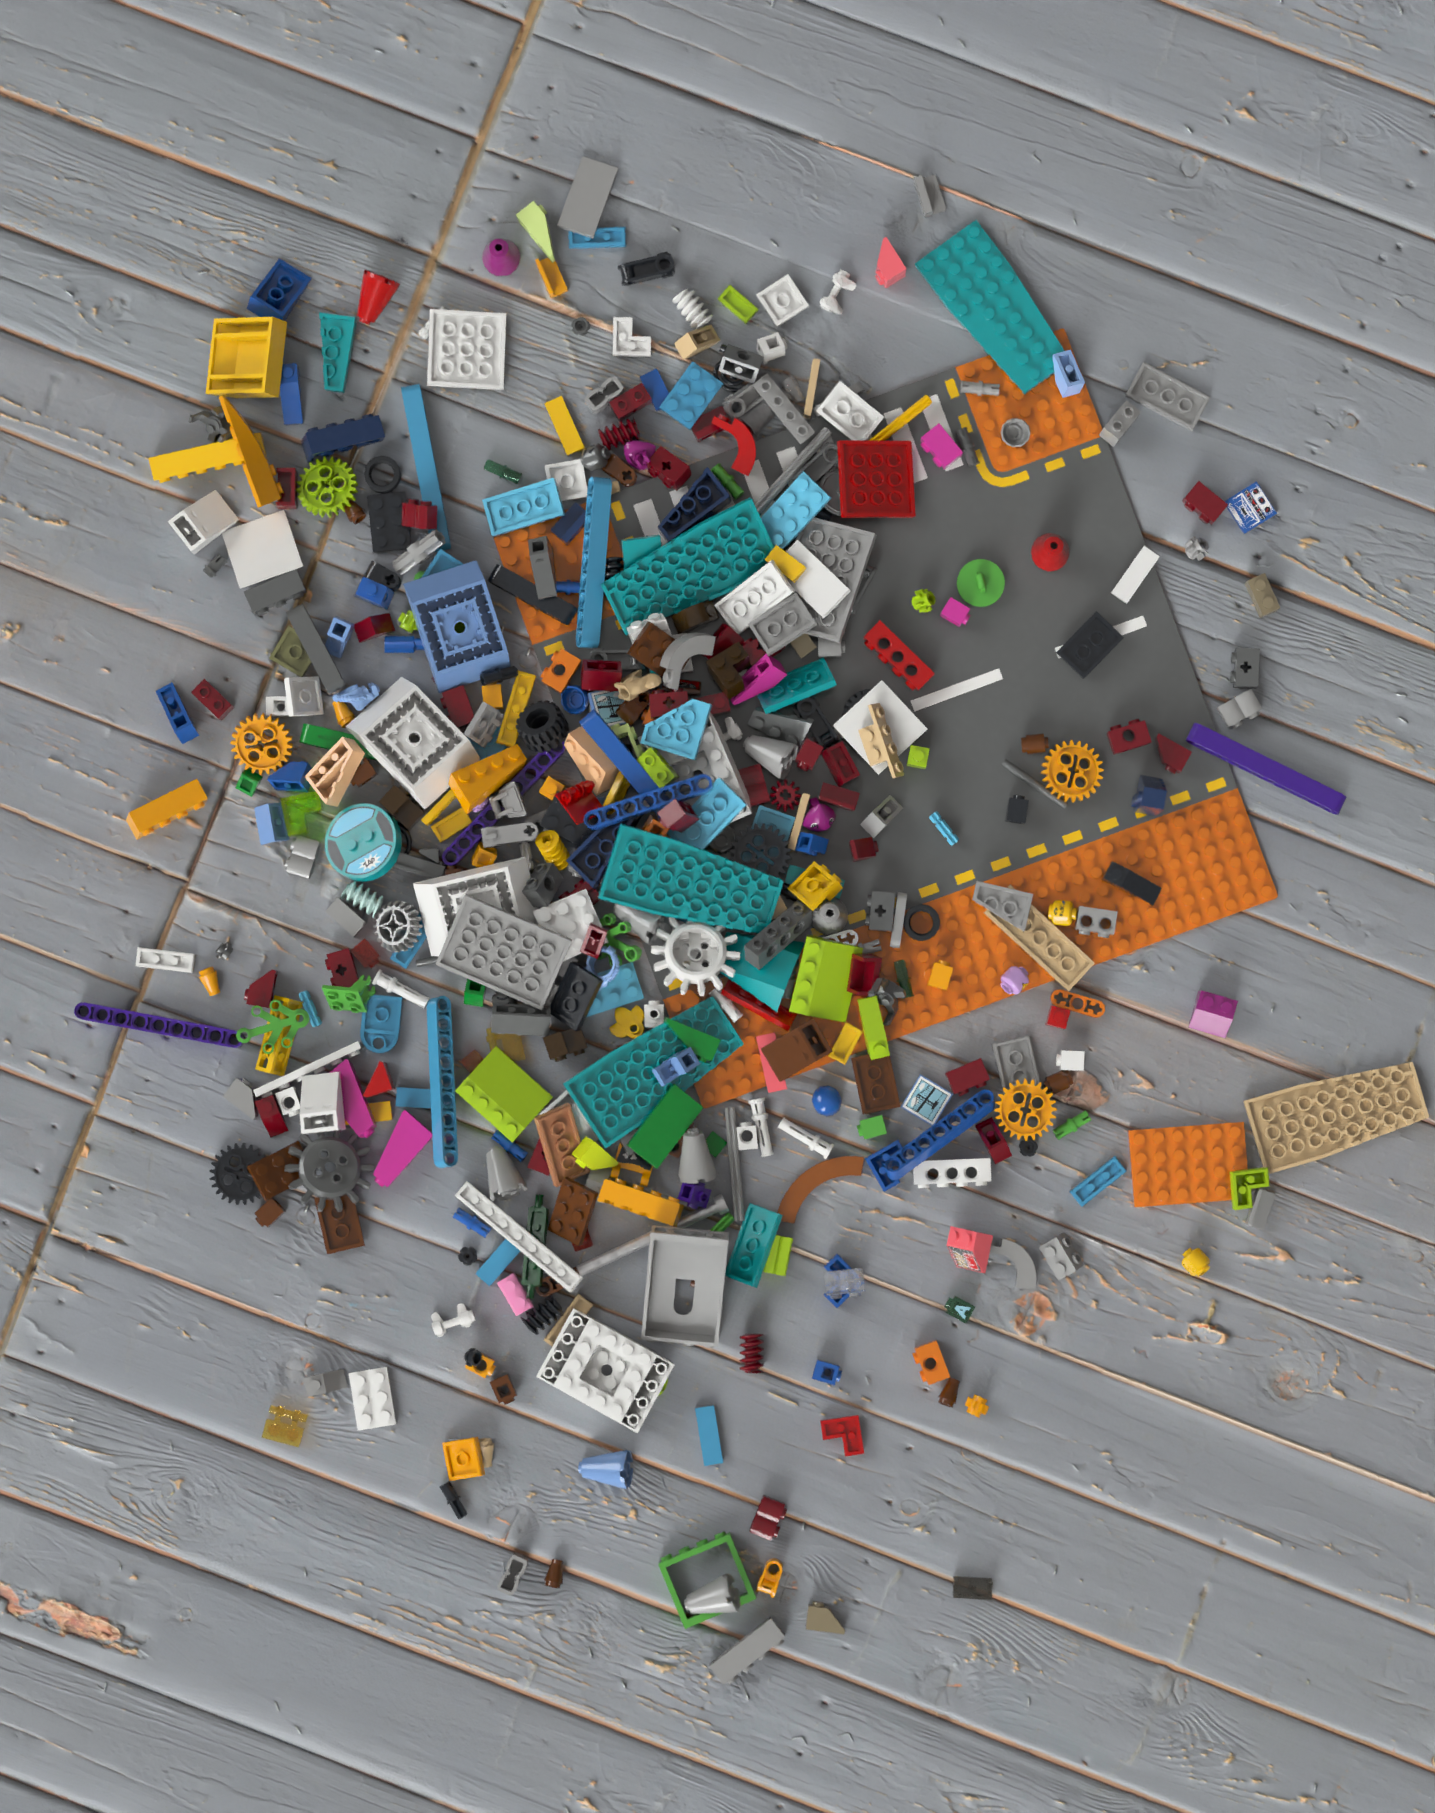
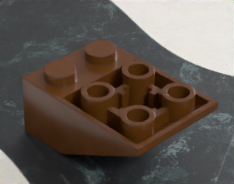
M814 1018L761 1048L779 1082L833 1052Z

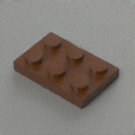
M647 621L627 654L663 678L666 668L661 667L660 662L664 652L675 639L653 623ZM688 658V659L685 661V663H684V665H683V667H682V670L684 669V667L686 666V664H687V662L689 661L690 658Z
M869 1054L851 1058L862 1114L901 1107L890 1056L873 1060L870 1059Z
M299 1141L247 1167L264 1201L288 1190V1186L292 1181L300 1179L298 1172H285V1165L299 1164L300 1159L288 1153L290 1147H296L304 1151Z
M569 1177L563 1178L547 1230L577 1246L583 1245L599 1193Z
M347 1195L341 1197L343 1203L341 1212H337L333 1199L326 1200L325 1208L322 1212H318L319 1198H314L327 1255L365 1246L356 1204Z

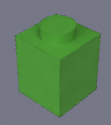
M882 1115L860 1120V1125H857L859 1136H863L864 1139L887 1134Z

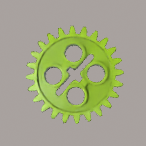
M324 457L323 462L316 459V465L310 462V469L303 468L306 474H299L302 481H297L300 487L296 491L300 494L297 496L298 499L302 501V506L306 507L308 512L312 511L314 516L319 513L321 518L327 513L328 517L331 518L332 512L338 516V510L341 509L345 512V505L351 507L349 500H355L352 494L358 493L357 489L354 488L358 486V483L355 481L357 476L353 474L354 471L351 467L348 468L349 465L346 462L343 463L340 458L335 461L334 457H331L330 461H328ZM326 472H330L329 476L323 477ZM344 483L341 488H337L338 484ZM318 486L317 490L311 492L313 487ZM328 497H332L329 502L325 503Z

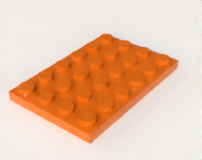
M1244 1122L1128 1130L1134 1207L1232 1200L1230 1171L1248 1169Z

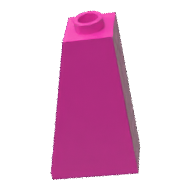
M345 1059L329 1073L340 1072L345 1120L360 1138H367L375 1132L374 1128L377 1125L367 1099L363 1096L364 1092L354 1066L350 1060Z
M407 1110L402 1112L373 1173L376 1177L374 1181L381 1187H384V1185L389 1187L432 1139V1132Z

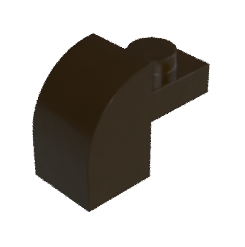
M713 601L695 604L672 616L678 634L691 631L702 624L719 619Z

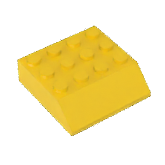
M275 317L214 319L206 394L224 395L230 398L279 397L287 322Z

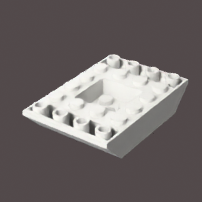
M403 677L398 679L346 726L349 732L424 809L429 807L450 788L448 783L451 773L481 760L469 739L415 684ZM417 734L420 740L417 743H412L409 740V736Z
M711 712L696 760L657 749L679 775L676 781H683L694 777L696 770H701L703 774L708 775L713 783L721 777L748 804L731 822L752 814L748 792L720 726ZM640 743L643 752H646L651 747ZM706 779L699 782V787L702 789L709 786V781ZM669 791L665 792L671 799L672 793ZM701 796L683 802L689 803L692 806Z
M526 856L413 883L431 956H439L465 894L538 925L533 911L539 908L533 907L522 893L526 882L531 878Z
M573 1308L536 1377L638 1433L675 1364L597 1319ZM605 1364L610 1365L613 1369L609 1376L602 1373V1367Z

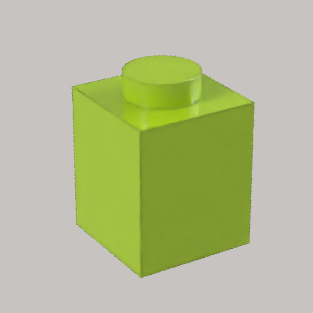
M910 745L906 766L926 769L930 748Z

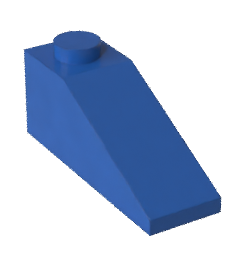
M297 363L282 365L280 396L284 425L303 424L300 374Z
M173 682L156 691L157 696L181 743L184 744L198 737L199 733Z

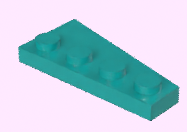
M319 312V319L321 320L320 334L322 337L321 348L324 363V389L326 391L345 393L357 318Z

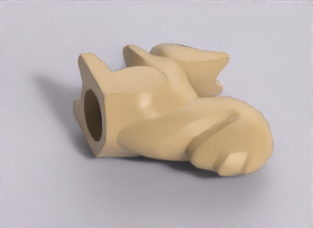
M640 669L621 678V682L615 683L614 686L619 691V699L631 701L640 693L659 686L662 679L654 673L642 677V670Z

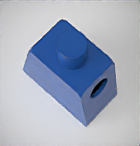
M362 577L354 596L388 610L395 593L387 586Z

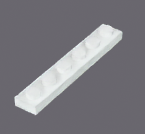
M357 1041L253 1090L256 1097L261 1096L262 1099L273 1095L272 1091L277 1088L281 1091L290 1087L289 1083L292 1081L301 1082L302 1076H307V1074L312 1072L318 1074L325 1070L324 1066L329 1064L335 1066L343 1062L342 1058L346 1056L352 1058L360 1054L359 1050L363 1049L360 1041Z

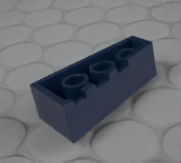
M367 414L362 416V419H347L343 424L339 425L337 423H330L326 425V428H310L302 438L301 444L306 461L310 463L314 461V457L321 456L322 458H327L337 450L344 453L353 449L354 445L357 448L381 442L385 438L379 415Z
M708 467L703 471L699 479L692 484L689 491L682 496L675 508L658 525L659 533L667 543L700 522L714 516L732 502L728 492Z
M1140 774L1137 793L1132 796L1131 807H1134L1133 812L1157 816L1164 810L1167 789L1163 779Z
M615 810L608 819H614L617 811ZM631 818L595 830L566 861L592 888L596 889L605 875L620 824L633 827L636 820Z

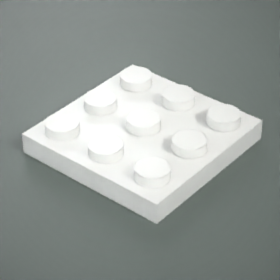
M586 889L551 903L548 907H542L533 911L538 925L572 939L563 961L582 954L580 949L590 923L602 927Z

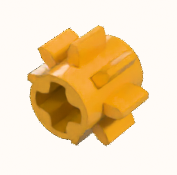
M974 1394L973 1398L968 1397L965 1406L968 1407L966 1412L980 1418L981 1413L986 1415L989 1406L986 1405L987 1400Z

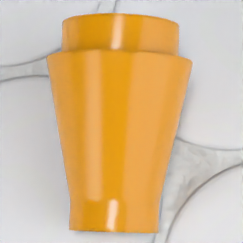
M334 701L332 705L338 725L346 728L356 716L344 702Z
M212 966L199 971V979L208 991L209 996L220 993L217 970H214Z

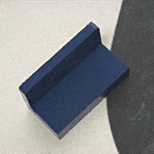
M574 503L565 515L551 528V532L568 545L585 527L586 511L578 503Z

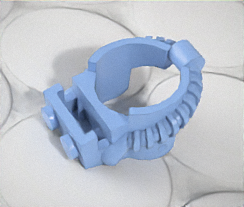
M373 682L367 683L369 689L364 685L358 687L355 684L339 693L333 694L332 699L335 702H350L356 710L360 711L379 695L378 692L380 690L378 685Z
M604 946L600 952L608 953L613 963L611 971L605 976H598L595 972L594 964L597 960L596 958L589 955L586 958L587 966H585V969L603 980L599 991L603 987H607L608 982L614 980L619 973V958L615 954L616 950L611 946Z

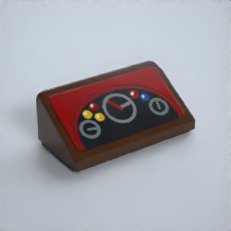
M680 679L678 688H683L684 691L688 692V695L699 696L701 682ZM662 684V690L667 693L672 692V689Z

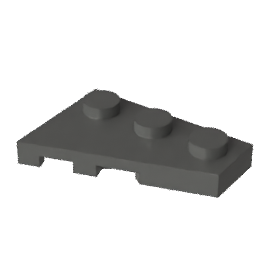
M756 706L748 725L776 740L794 743L800 748L814 719L807 718V720H804L792 714L790 716L782 715L779 711L765 714L762 707Z

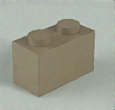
M1265 573L1246 581L1245 586L1259 618L1280 609Z

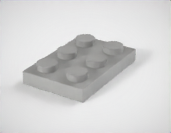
M794 593L748 625L768 656L815 627L817 623L798 594Z

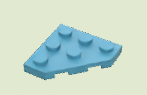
M696 699L689 700L680 707L646 724L640 743L696 760L712 704Z

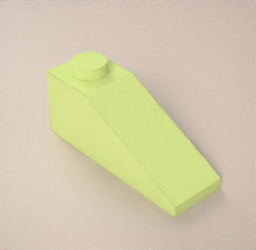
M533 201L518 212L516 217L553 263L555 256L549 225L545 216L547 212L541 204L537 206Z

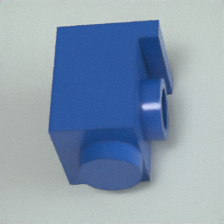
M800 832L795 851L805 852L813 856H817V853L825 854L829 839Z
M817 1359L812 1379L835 1385L836 1381H840L842 1371L839 1370L840 1366ZM825 1369L831 1370V1374L829 1376L824 1375Z

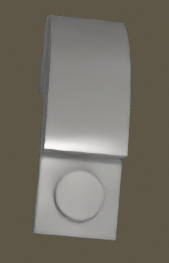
M696 632L682 635L674 640L664 652L660 662V666L666 668V672L663 674V686L678 690L681 670L685 661L696 654L712 655L715 636Z
M1001 1239L1000 1246H997V1242L992 1241L990 1253L1005 1255L1014 1263L1016 1268L1015 1287L1036 1289L1035 1265L1025 1249L1006 1239Z

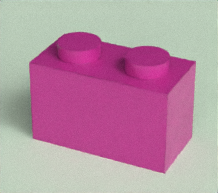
M939 423L921 437V447L926 453L930 452L934 458L932 460L939 468L942 466L945 470L963 454L962 450Z

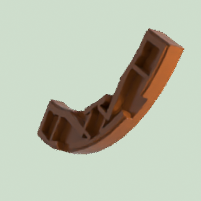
M843 1156L832 1158L806 1170L792 1183L780 1203L777 1213L783 1215L781 1221L795 1224L796 1215L802 1202L812 1190L825 1181L847 1175L861 1176L864 1157Z

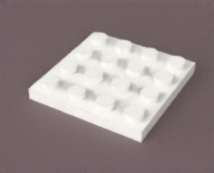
M430 309L427 386L503 390L506 313Z

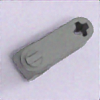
M764 372V373L760 374L759 376H757V379H756L755 382H757V381H758L760 378H762L765 374H768V372ZM749 382L734 394L732 393L723 399L724 410L734 420L735 416L737 418L743 416L747 411L760 403L763 398L754 389L753 383ZM734 402H737L739 407L733 412L731 406Z
M532 822L482 828L483 848L532 841L536 839L539 830ZM528 827H531L532 830H535V832H533L532 836L530 837L527 833H525V831L528 830Z

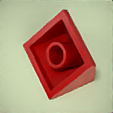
M379 1061L363 1094L364 1097L371 1098L395 1089L387 1063Z

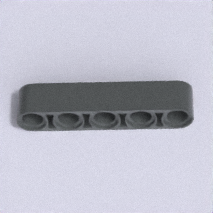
M303 603L287 611L286 614L328 694L330 695L345 687L346 684Z

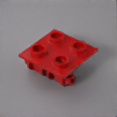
M582 781L555 794L577 825L584 822V816L587 812L603 807L592 792L595 787L593 781Z

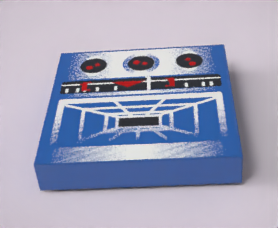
M1257 481L1224 501L1228 504L1227 509L1243 534L1277 514Z

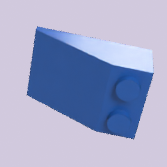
M279 258L250 296L247 309L259 317H275L285 321L312 278Z

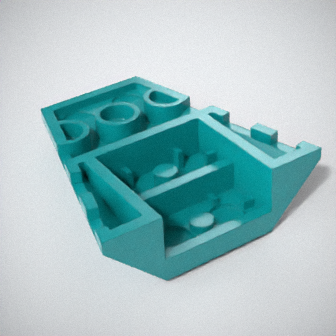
M726 932L724 938L730 935H737V942L726 946L727 951L740 952V960H726L725 965L735 970L734 977L727 976L723 972L720 973L737 983L742 989L754 995L759 1001L765 1003L777 1013L805 942L792 941L758 970L745 960L744 945L753 939L755 935Z

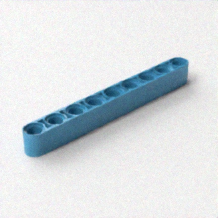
M420 384L401 387L422 501H432V505H437V530L445 537L446 543L434 552H438L439 549L448 550L451 549V542ZM428 529V533L430 534L436 529Z
M591 476L588 481L576 628V645L580 648H598L600 642L604 593L601 583L605 581L612 481L610 478Z
M439 996L428 1000L426 1008L433 1160L438 1168H446L457 1164L458 1144L451 1002L448 997Z

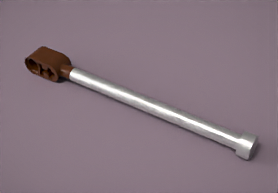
M722 1194L713 1197L714 1202L707 1204L706 1208L701 1207L680 1217L677 1227L686 1228L718 1212L720 1215L729 1212ZM668 1224L663 1225L667 1227H674ZM651 1231L572 1269L580 1276H584L650 1245ZM549 1275L543 1278L542 1281L550 1285L549 1292H541L539 1286L536 1287V1292L540 1296H548L564 1287L557 1283L555 1284L557 1288L554 1289L553 1282L549 1279L552 1277Z

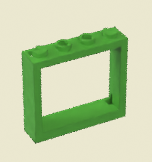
M723 1531L714 1535L715 1538L710 1541L707 1538L700 1540L696 1543L697 1546L691 1549L689 1546L678 1550L679 1554L674 1556L671 1553L661 1557V1561L658 1562L685 1629L722 1613H700L687 1617L666 1567L724 1542H727L747 1590V1593L740 1595L741 1605L757 1599L730 1532L725 1533Z

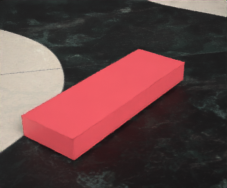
M775 1033L756 1036L768 1093L786 1090L785 1080L779 1082L761 1051V1048L776 1040Z

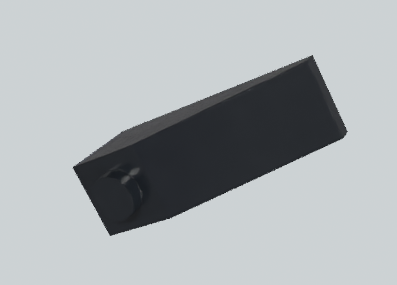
M1113 861L1110 862L1102 878L1103 881L1151 905H1154L1162 889Z

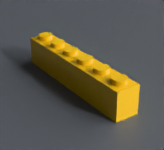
M262 432L254 433L266 455ZM233 438L222 443H209L148 458L154 481L159 480V483L170 481L172 476H177L178 479L188 477V473L196 471V474L208 472L207 468L214 467L215 470L224 469L226 464L233 463L234 466L241 465L244 460L239 456L236 449L237 441H234Z

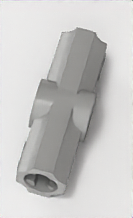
M436 529L422 540L411 544L405 553L393 561V567L396 572L404 575L416 565L425 562L434 551L446 543L445 537Z

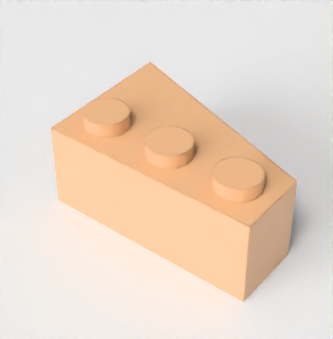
M582 726L568 733L564 746L584 778L594 782L593 792L597 796L610 789L619 769Z
M342 737L304 777L325 804L338 807L365 753L355 740Z

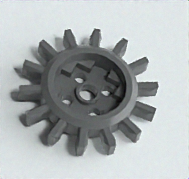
M342 1130L334 1131L333 1137H326L324 1132L317 1133L318 1139L315 1141H311L307 1134H300L301 1141L306 1145L305 1150L301 1151L296 1147H290L288 1151L289 1154L300 1159L299 1164L285 1165V1172H298L300 1178L292 1181L288 1186L289 1189L293 1190L303 1185L307 1190L302 1196L300 1203L304 1205L314 1195L319 1198L318 1212H322L325 1208L326 1200L333 1199L337 1212H341L343 1209L341 1197L347 1195L354 1204L360 1201L358 1195L352 1190L355 1185L369 1190L371 1184L359 1177L361 1172L369 1173L374 1171V1165L360 1163V1157L366 1156L370 1152V1148L363 1147L356 1151L352 1147V1144L358 1138L356 1133H353L348 1141L340 1139ZM326 1151L328 1156L322 1157L321 1152ZM341 1157L345 1158L346 1163H340L339 1159ZM332 1162L335 1165V1170L328 1172L325 1169L326 1163ZM320 1169L322 1174L316 1175L315 1170ZM338 1175L340 1181H334L333 1176Z

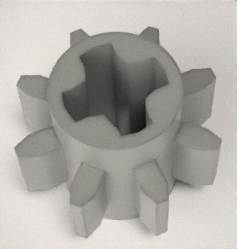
M1194 536L1185 543L1187 546L1185 553L1192 560L1197 558L1200 561L1209 553L1207 551L1209 546L1204 538L1200 537L1197 539Z

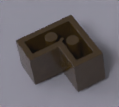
M737 642L706 661L709 674L729 700L745 690L743 679L739 673L751 666L749 655L741 644Z
M394 785L379 802L410 831L425 815L422 811L424 808L417 801L413 803L408 798L410 794L402 786L397 788Z
M571 1028L543 1037L550 1060H555V1062L567 1059L566 1055L572 1053L574 1056L585 1053L584 1049L588 1048L582 1029L575 1031Z

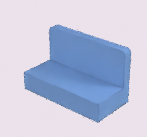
M283 802L268 803L254 808L261 845L290 840Z

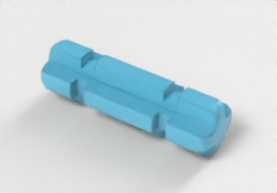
M937 811L930 815V820L936 824L937 829L944 838H947L951 846L959 841V838L956 834L952 833L953 830L944 819H941V815Z
M309 991L300 992L299 998L303 1001L302 1005L311 1019L309 1021L312 1027L321 1025L322 1021L317 1016L318 1012L313 1001L310 1000Z

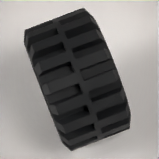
M541 700L535 704H530L531 706L525 707L524 712L519 714L520 718L516 721V729L527 748L532 749L534 752L539 751V753H542L545 750L547 752L551 751L552 748H557L559 743H563V738L568 735L569 727L558 705L556 706L554 702L550 703L548 700L544 702Z

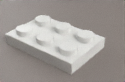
M841 381L835 385L816 410L818 414L851 440H867L884 418L883 415Z
M381 1367L349 1373L358 1431L395 1425L396 1417L388 1368Z

